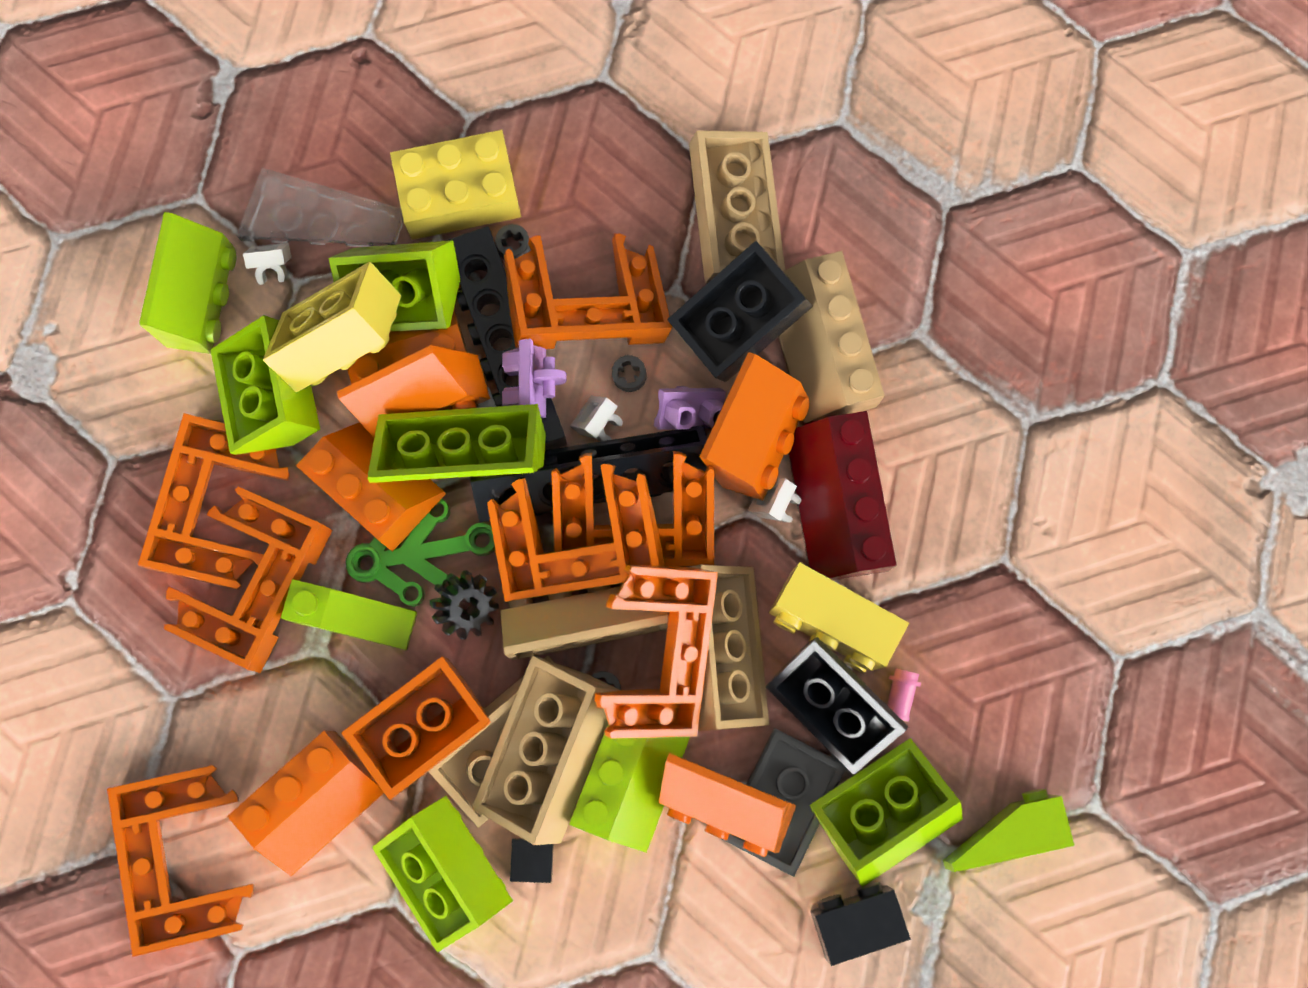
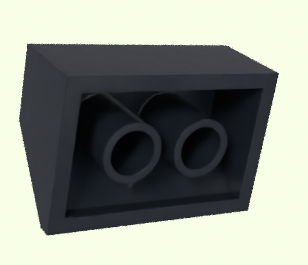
M818 637L808 642L766 685V688L853 775L895 741L909 727Z

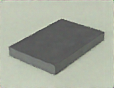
M773 728L746 785L796 805L780 851L776 853L768 850L766 857L760 856L744 849L743 844L745 840L732 834L729 835L726 842L794 877L820 824L810 808V804L838 786L846 767L834 758Z

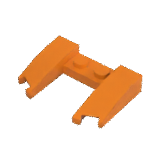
M614 233L612 243L619 296L553 299L541 235L529 238L528 245L531 251L514 259L510 248L505 250L507 292L515 347L519 348V340L531 339L533 340V345L545 349H554L557 341L627 338L628 345L665 343L672 325L667 320L670 315L654 247L648 245L645 255H640L625 249V235Z
M183 413L138 565L163 573L239 590L242 585L237 580L254 562L259 565L264 554L192 537L213 466L218 465L286 481L289 480L288 467L280 468L276 448L237 455L231 454L224 423Z
M673 451V524H657L665 566L714 565V467L709 465L706 471L700 470L684 462L686 454ZM585 453L579 456L581 464L562 474L557 468L552 470L554 552L614 542L611 525H595L592 453Z
M600 465L614 542L550 553L543 552L526 479H519L511 484L516 493L501 505L494 499L488 501V511L505 602L623 583L628 575L625 571L627 565L665 566L658 527L645 475L639 473L635 481L614 474V465Z
M238 486L234 490L241 496L242 500L225 513L214 505L209 509L207 516L269 544L234 614L231 615L177 589L168 587L166 599L179 601L177 624H164V630L247 670L261 673L279 638L273 633L280 621L292 579L300 581L308 564L316 565L333 530L315 520Z
M627 565L625 571L628 575L617 595L611 594L609 596L606 607L625 610L669 611L660 689L595 693L596 706L605 710L609 724L604 731L605 736L609 738L695 737L698 733L718 572L693 567Z
M215 765L107 788L132 957L241 931L244 924L236 922L243 897L251 898L253 895V883L172 902L160 820L239 802V797L234 790L226 794L213 778L212 774L218 770Z

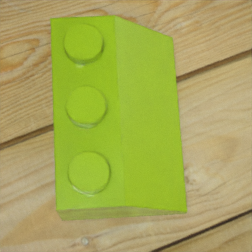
M164 212L139 325L167 348L211 354L210 349L220 339V312L222 306L224 307L228 302L229 288L227 280L229 270L232 271L236 264V250L223 233L173 213Z
M453 240L351 248L328 258L334 282L370 261L401 294L396 311L397 317L393 321L390 331L447 329L450 327L460 283Z
M265 315L210 349L229 451L235 455L293 446L321 430L311 385L295 392L263 361L279 320Z
M604 733L569 825L605 840L647 853L664 805L659 803L667 757L670 753L682 758L690 737L609 738Z
M911 738L810 804V808L837 853L861 887H864L963 820L961 801Z
M447 796L410 817L372 847L437 953L480 927L513 902L504 882L493 870L481 846L474 840L462 821L459 811L453 807Z

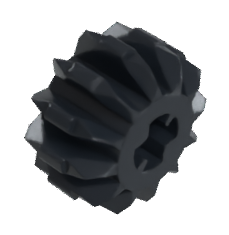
M463 570L459 580L454 574H447L449 586L445 588L441 584L435 585L434 589L441 594V598L430 600V606L438 610L432 616L433 621L436 624H443L442 631L448 636L456 631L460 639L466 640L470 630L476 636H482L480 624L485 622L487 625H493L494 620L488 613L500 609L499 604L491 600L497 593L496 589L493 586H486L487 578L481 574L473 578L472 573L468 570ZM463 599L470 603L466 610L459 607V603Z

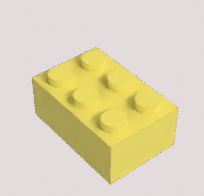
M502 130L390 152L403 221L412 240L521 218Z
M369 261L284 311L263 361L295 392L309 385L317 386L332 372L338 369L346 370L361 356L369 352L377 353L386 346L390 339L389 333L392 323L397 317L396 311L401 294Z
M800 562L790 572L769 611V614L776 617L773 622L774 624L792 634H795L796 630L811 637L808 642L818 637L830 650L837 651L846 656L843 661L845 664L862 673H865L866 670L874 671L887 667L909 625V622Z

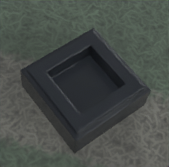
M513 838L510 882L551 883L554 844L533 845L524 839Z

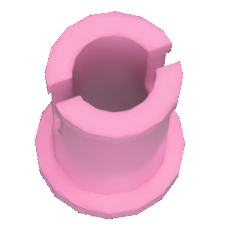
M895 668L894 676L889 675L892 685L887 706L901 720L909 722V714L916 686H921V683L917 682L919 674Z

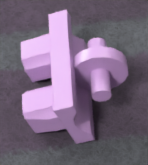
M531 339L519 340V348L502 353L504 373L509 376L519 375L518 387L504 388L502 391V406L538 404L541 418H546V398L555 397V386L566 383L567 373L555 369V358L546 357L545 348L533 345V340Z
M686 386L659 389V410L654 419V427L658 430L690 429L691 427L701 425L704 426V429L713 428L724 405L726 391L721 388H688Z

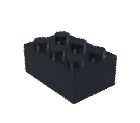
M754 241L667 320L716 379L727 382L741 369L748 352L758 355L810 310L813 305L757 241Z

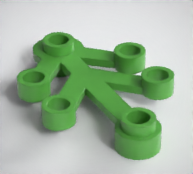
M441 499L437 504L444 506V513L439 517H433L430 511L412 530L400 548L395 549L393 552L391 550L385 551L387 547L374 537L370 543L356 545L350 550L346 558V569L349 575L359 582L369 583L378 580L397 593L404 604L415 607L423 602L425 597L424 589L416 582H405L387 567L404 564L432 584L444 586L447 582V574L432 565L427 559L472 551L478 556H487L495 551L492 528L486 523H476L468 529L464 536L424 543L435 526L446 521L450 516L449 505ZM486 534L490 537L489 544L483 548L476 545L477 537ZM365 557H372L373 566L369 570H362L360 566L361 560ZM411 587H416L419 592L417 599L407 601L405 597L406 591Z

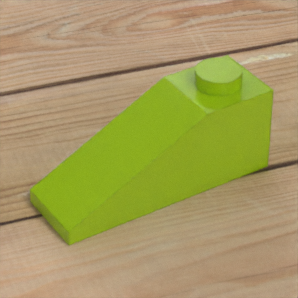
M292 579L280 619L407 650L417 612Z
M1046 789L1022 793L1023 800L1010 803L943 860L945 869L958 872L1075 846L1062 796L1048 795Z

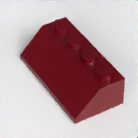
M867 411L829 416L797 427L794 432V443L788 456L793 483L797 486L795 494L801 498V503L797 504L808 567L831 580L890 571L897 564Z

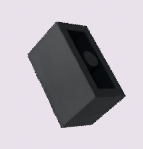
M879 881L872 882L864 887H858L856 889L858 895L842 899L841 894L829 896L818 901L819 908L810 910L825 959L831 966L911 940L894 889L887 885L881 886Z

